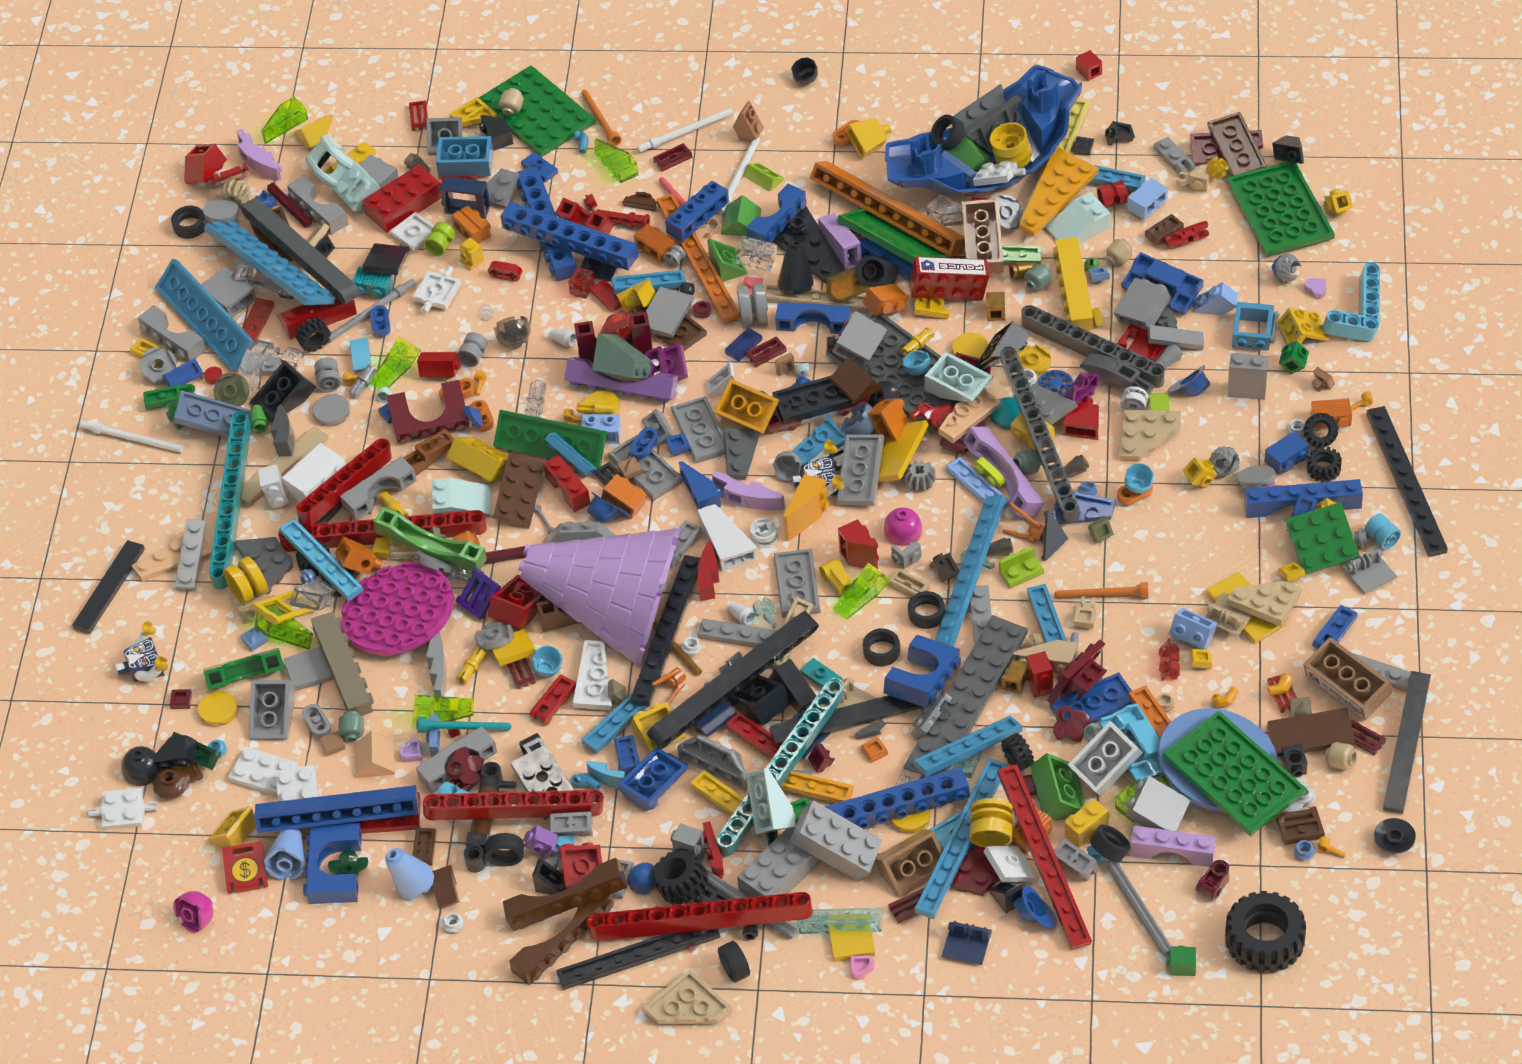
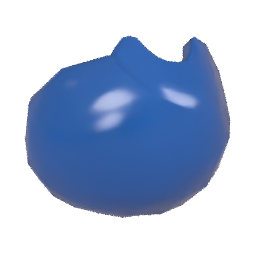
M648 862L635 865L629 873L628 884L630 889L635 893L645 895L652 888H656L651 878L653 876L652 870L655 869V866Z

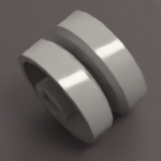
M763 283L753 284L752 296H750L749 288L746 285L737 286L742 326L752 325V313H755L756 321L759 324L768 323V305Z

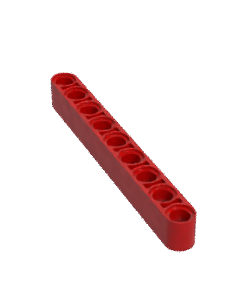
M598 790L429 794L423 799V815L426 819L432 821L550 817V814L591 812L592 816H598L603 812L604 796Z

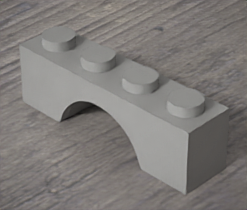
M305 175L287 185L288 197L297 203L303 211H306L313 221L316 220L320 226L326 223L329 226L328 232L331 235L349 224L346 211L337 203L320 204L314 201L317 197L315 184Z
M152 305L138 317L140 330L144 334L150 335L156 342L162 343L169 351L175 352L179 358L190 361L206 351L203 338L192 330L182 333H174L167 330L169 326L167 315L155 305Z
M401 456L391 461L387 466L376 471L373 475L341 495L343 508L355 520H359L371 512L370 502L377 492L388 488L402 491L416 482L414 468Z
M482 726L471 731L462 739L455 741L446 749L439 751L430 759L421 762L416 767L418 779L431 794L439 790L441 785L447 782L446 766L453 760L454 752L457 749L467 746L469 756H479L484 758V760L497 753L494 739Z

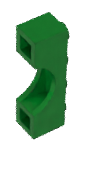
M275 648L203 668L208 690L246 677L268 674L285 668L280 650Z

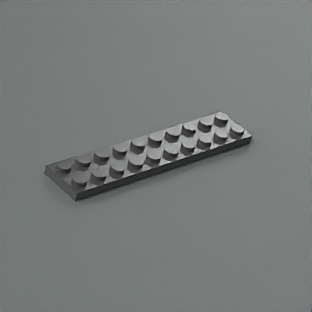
M994 615L991 616L947 691V694L952 699L949 703L940 707V716L933 723L929 731L920 737L903 766L905 772L920 778L926 777L914 767L915 759L970 734L1002 679L1006 668L1009 667L1013 660V653L1018 651L1028 634V628ZM951 765L931 775L948 771Z

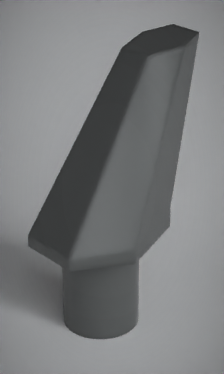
M739 651L725 661L726 664L719 668L720 673L742 658Z
M880 719L875 725L871 724L855 733V735L859 738L880 735V730L886 723Z

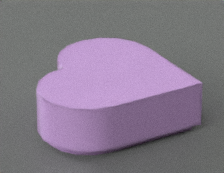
M1309 278L1305 281L1304 288L1313 297L1322 298L1326 294V279Z
M410 739L406 746L400 748V759L403 762L422 761L421 742L418 739Z

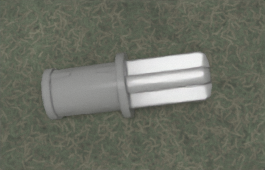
M368 364L363 373L357 376V381L349 390L352 397L358 398L365 387L370 385V380L377 373V369H374V366Z

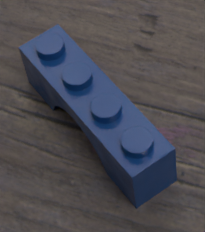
M787 183L777 194L780 210L771 216H756L746 227L747 240L763 248L772 243L775 237L785 229L790 220L801 209L805 208L807 200L804 190Z
M778 302L775 316L776 331L794 332L804 323L819 322L824 324L831 334H842L851 319V306Z

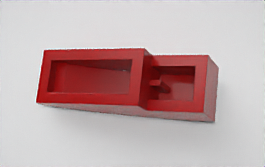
M712 541L707 542L699 561L697 580L700 601L716 599L713 583L720 582Z

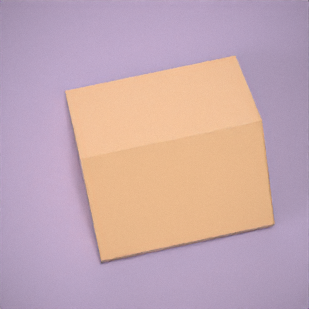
M371 730L355 743V778L395 774L394 739Z

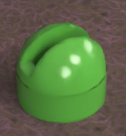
M1095 257L1087 258L1084 263L1086 272L1089 269L1099 267V262Z

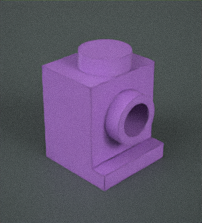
M537 825L526 832L524 847L540 854L541 858L545 860L555 852L557 834Z

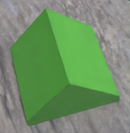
M965 134L961 143L955 149L944 150L975 172L979 171L984 164L993 163V160L983 148Z
M743 195L735 199L725 209L721 235L747 236L746 227L756 216H761V208Z
M711 238L707 240L709 258L722 282L746 275L747 270L734 247Z

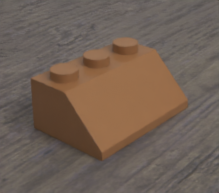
M923 829L876 856L875 863L881 876L897 896L900 897L930 879L943 850L934 831Z

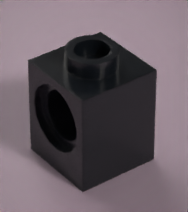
M1302 744L1282 747L1281 761L1284 769L1293 777L1307 775L1308 762Z

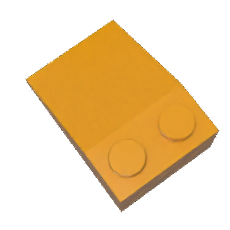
M730 379L714 412L720 418L764 434L780 400Z
M806 474L803 475L783 515L786 541H790L819 520L824 511H827L829 500H827L828 488H826L825 479Z

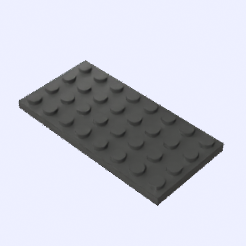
M884 314L872 315L868 318L875 323L881 324L888 330L864 371L876 382L890 381L899 388L901 399L905 403L903 411L909 418H911L910 414L922 403L936 407L948 403L955 407L960 402L939 398L926 391L925 375L927 372L920 376H912L905 371L902 365V359L905 356H903L901 348L911 341L912 334ZM925 344L922 349L917 350L929 354L931 364L928 371L942 357ZM826 350V356L838 365L845 361L844 358ZM919 416L913 421H924L925 419ZM929 422L926 430L932 433L936 428L934 429Z

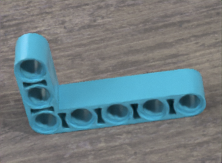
M1367 262L1360 274L1358 314L1337 310L1329 311L1322 325L1325 333L1361 341H1372L1380 325V267L1376 263Z

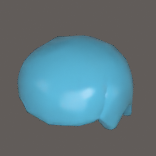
M912 351L902 359L905 371L912 376L925 374L931 364L929 354L923 351Z
M1143 463L1130 465L1124 477L1126 488L1136 494L1147 492L1153 484L1154 472Z
M544 645L536 649L532 660L534 671L543 677H552L557 674L562 665V655L559 650L553 646Z

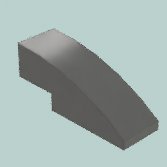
M279 405L270 430L274 439L273 444L278 456H292L295 446L294 430L283 405Z

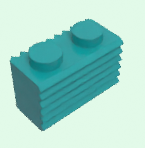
M360 266L357 268L352 279L357 285L360 295H370L377 299L388 295L394 285L392 275L363 272Z

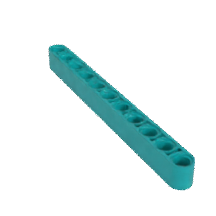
M244 411L235 412L231 417L209 567V575L216 589H224L228 586L223 569L232 565L234 541L236 540L251 435V424L247 413Z
M832 678L826 682L766 768L769 769L780 787L842 701L844 692L843 683L840 679ZM826 704V705H828V706H827V707H821L820 705ZM804 734L806 737H799V735ZM789 750H796L793 753L788 752ZM778 765H785V767H783V768H779V767H777V766H778ZM749 792L718 834L717 845L720 854L723 856L732 855L754 825L752 813H744L752 811ZM736 826L742 827L739 830L733 829ZM724 842H730L731 844H730V845H723L722 843H724Z

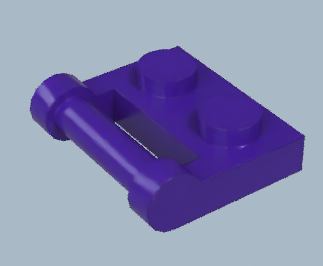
M473 568L471 578L462 594L458 595L455 601L477 618L483 619L489 609L491 596L501 586L486 576L480 569ZM478 579H479L480 582H479V584H478L476 590L474 591L472 597L470 598V600H469V602H468L467 599H468L470 593L472 592V590H473L475 584L477 583V581H478Z

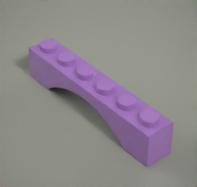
M577 357L567 358L564 380L570 381L571 385L581 386L582 383L587 384V387L592 389L604 387L605 391L616 392V390H620L625 395L637 393L642 398H651L653 396L658 397L659 401L669 402V399H673L676 396L677 375L658 373L641 381H623L613 378L604 372L592 370L593 362L591 360Z

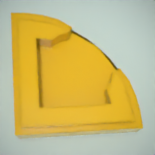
M1101 306L1093 308L1092 313L1096 326L1103 325Z

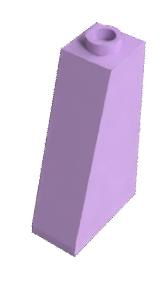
M835 212L818 218L821 231L845 270L853 267L856 268L861 260L859 240L848 227L837 222L838 216Z

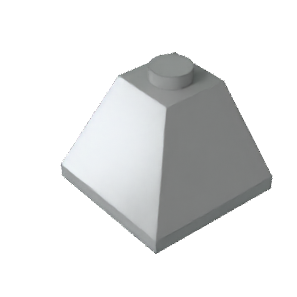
M462 117L427 118L428 153H437L439 137H463Z

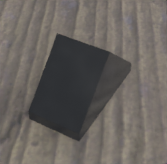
M539 858L532 874L535 892L552 895L568 889L563 888L562 873L542 858Z
M1001 882L988 890L1002 910L1008 913L1015 909L1013 903L1022 896L1023 887L1021 884L1014 882Z

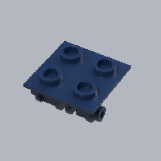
M956 920L949 922V932L941 957L982 965L992 930L987 929L985 926L983 928L975 926V924L958 923Z

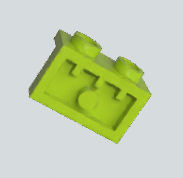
M1032 546L1022 549L1011 556H1006L999 561V574L1010 589L1044 574V568L1035 557V549Z

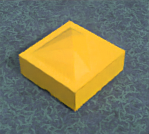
M1296 562L1278 569L1279 575L1287 582L1305 576L1304 569Z
M1191 649L1190 660L1192 667L1212 668L1210 650Z

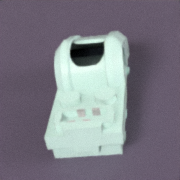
M322 135L318 144L310 154L306 155L308 166L314 175L331 187L353 211L362 212L364 209L363 199L381 187L355 160L341 152L347 153L342 145L340 146L329 135ZM332 156L336 159L338 166L333 173L326 174L321 168Z

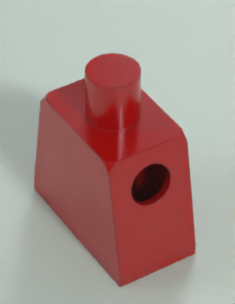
M1084 397L1082 402L1076 403L1078 407L1066 415L1063 421L1064 436L1093 440L1099 439V406L1093 404L1092 398Z

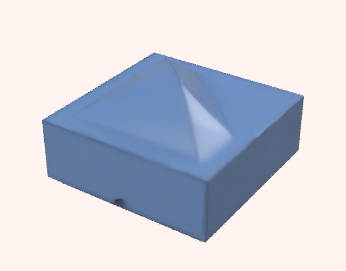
M1105 266L1088 270V276L1092 282L1110 279L1109 272Z
M257 625L240 635L241 640L251 651L268 642L266 635Z

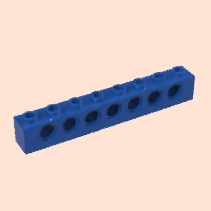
M537 166L518 171L519 177L516 187L517 190L521 189V200L526 202L524 205L557 217ZM539 241L541 251L545 250V261L550 263L548 265L550 274L555 276L557 282L577 276L576 263L570 251Z
M510 202L500 215L502 228L507 231L551 244L617 268L629 271L638 258L636 243L514 202Z
M958 767L825 807L862 829H866L876 824H884L893 818H904L908 814L921 813L934 807H942L948 803L962 801L970 797V791L963 769Z

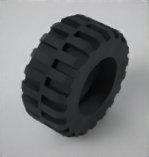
M1261 891L1258 894L1252 892L1249 893L1248 897L1242 896L1238 899V903L1235 902L1231 906V910L1226 917L1225 943L1226 948L1229 949V954L1232 958L1236 957V962L1241 966L1244 964L1246 969L1251 971L1256 969L1259 973H1264V971L1273 973L1277 972V969L1284 970L1288 968V964L1293 965L1297 961V957L1301 956L1303 947H1305L1306 921L1304 920L1303 911L1299 910L1296 902L1293 901L1291 903L1289 897L1285 895L1283 897L1279 896L1277 892L1267 893V891ZM1269 923L1279 927L1284 934L1275 940L1264 941L1251 936L1247 929L1255 924Z

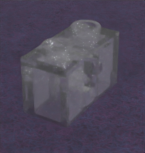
M742 236L737 248L735 263L770 272L776 259L777 245Z

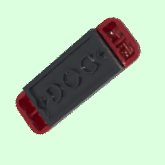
M831 376L774 391L772 396L780 401L766 428L771 433L785 429L793 431L799 425L824 419L827 415L829 417L839 414L846 416L857 404L863 401L868 403L871 395L853 403L830 381Z

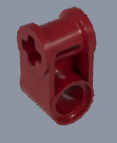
M1224 860L1214 861L1198 881L1195 891L1210 896L1213 901L1217 900L1223 888L1229 882V864Z

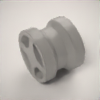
M676 244L672 245L670 251L664 254L665 262L674 268L680 264V261L686 258L684 249Z

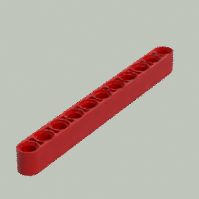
M480 510L404 516L425 531L429 532L432 526L440 528V534L446 535V538H452L465 531L481 535L487 530L485 515ZM375 519L313 524L304 527L317 542L319 540L329 548H337L342 537L353 541L357 540L362 545H372L376 538H386L376 533ZM279 531L280 544L286 552L297 551Z
M794 892L596 913L588 917L587 925L592 940L606 941L805 920L813 915V907L808 893Z

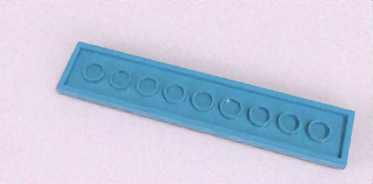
M214 221L213 223L205 224L204 230L302 304H334L336 297L330 294L329 290L322 288L318 282L313 281L307 274L299 271L298 267L291 265L287 259L268 248V245L260 242L257 237L248 233V230L241 228L237 222L228 221L227 224Z

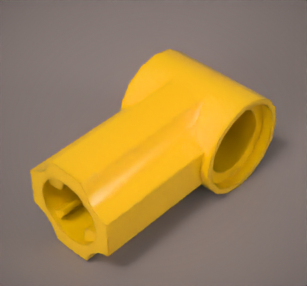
M838 558L819 566L823 579L826 582L829 581L839 595H847L854 588L853 582L844 572L843 565Z

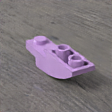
M243 128L237 130L236 133L239 141L237 146L243 161L263 176L277 181L282 180L280 172H282L281 166L278 162L275 163L272 153L270 151L267 152L264 146L259 148L257 144H253L250 134H246Z
M715 471L712 475L716 488L719 487L724 492L725 500L757 510L774 511L785 508L784 495L767 488L761 483L751 481L749 485H746L744 482L737 481L729 475Z

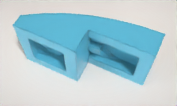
M368 337L350 340L354 373L363 372L368 364L372 365Z
M586 762L588 774L604 785L618 788V783L625 777V771L608 770L607 763Z

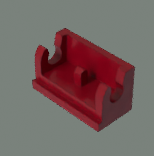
M1091 659L1071 679L1064 693L1069 696L1075 691L1078 694L1076 701L1081 700L1084 694L1106 674L1107 670Z

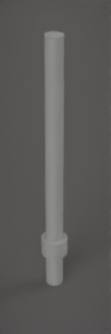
M412 278L403 285H398L394 288V291L333 331L329 337V342L370 316V310L378 305L385 306L395 298L406 294L408 289L416 285L415 280Z

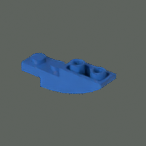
M856 237L860 242L862 257L874 256L893 263L897 273L904 279H910L912 263L867 238Z

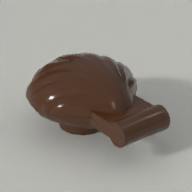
M196 763L190 764L183 769L166 768L155 776L152 783L153 790L160 798L172 800L182 796L187 790L188 785L201 780L203 775Z

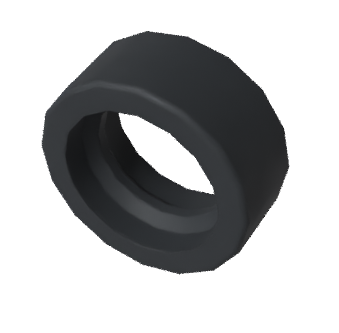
M945 114L939 117L931 130L933 144L936 146L940 144L944 150L955 149L964 137L965 127L963 122L952 115ZM952 124L951 134L943 141L946 128Z
M188 205L180 207L171 217L173 230L181 238H194L204 232L206 220L203 210L197 206ZM188 218L198 219L195 224L190 226L179 225L180 222Z
M922 591L911 597L908 603V616L915 626L930 629L941 624L945 613V603L939 594L932 591ZM923 604H932L938 608V611L933 615L922 616L916 613L915 609Z
M878 628L867 633L863 639L865 659L875 666L884 667L894 663L900 656V640L898 635L885 628ZM886 641L891 643L893 648L889 652L882 654L873 652L870 646L875 642Z
M1099 825L1090 837L1092 847L1101 856L1110 861H1122L1131 848L1128 839L1120 831L1109 825Z
M498 833L490 836L485 842L486 860L491 864L503 867L518 864L524 858L523 840L511 833Z
M730 941L718 947L717 952L720 962L728 977L734 983L750 976V967L747 959L735 941Z

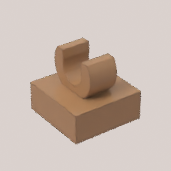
M1317 366L1313 371L1315 376L1312 382L1313 388L1319 392L1322 391L1324 386L1331 389L1335 385L1333 377Z

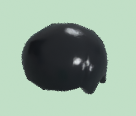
M809 57L796 60L791 67L793 78L800 85H809L818 76L817 65Z

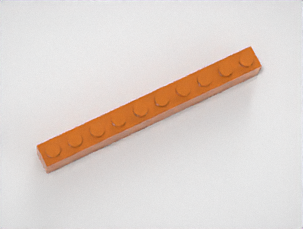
M829 161L815 162L809 179L948 256L962 254L965 246L963 235Z

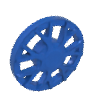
M1062 370L1047 371L1038 380V386L1043 388L1048 386L1049 389L1047 390L1057 392L1061 396L1066 394V392L1061 391L1062 388L1068 391L1073 385L1071 376ZM1069 381L1070 384H1063V382Z

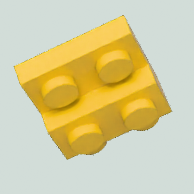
M668 702L662 705L657 703L646 712H637L633 715V719L630 722L639 740H643L649 753L658 746L647 736V732L655 723L672 711ZM683 733L681 736H679L666 747L685 739V733Z

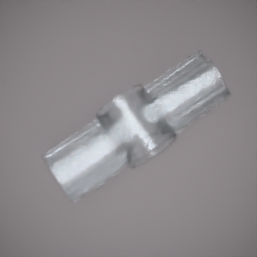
M534 380L530 383L528 397H525L524 414L537 417L544 415L547 386L542 380Z

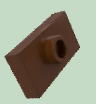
M1170 214L1147 229L1145 236L1155 245H1158L1164 241V237L1184 228V223L1173 214Z
M416 828L412 856L429 866H433L437 836L436 828Z

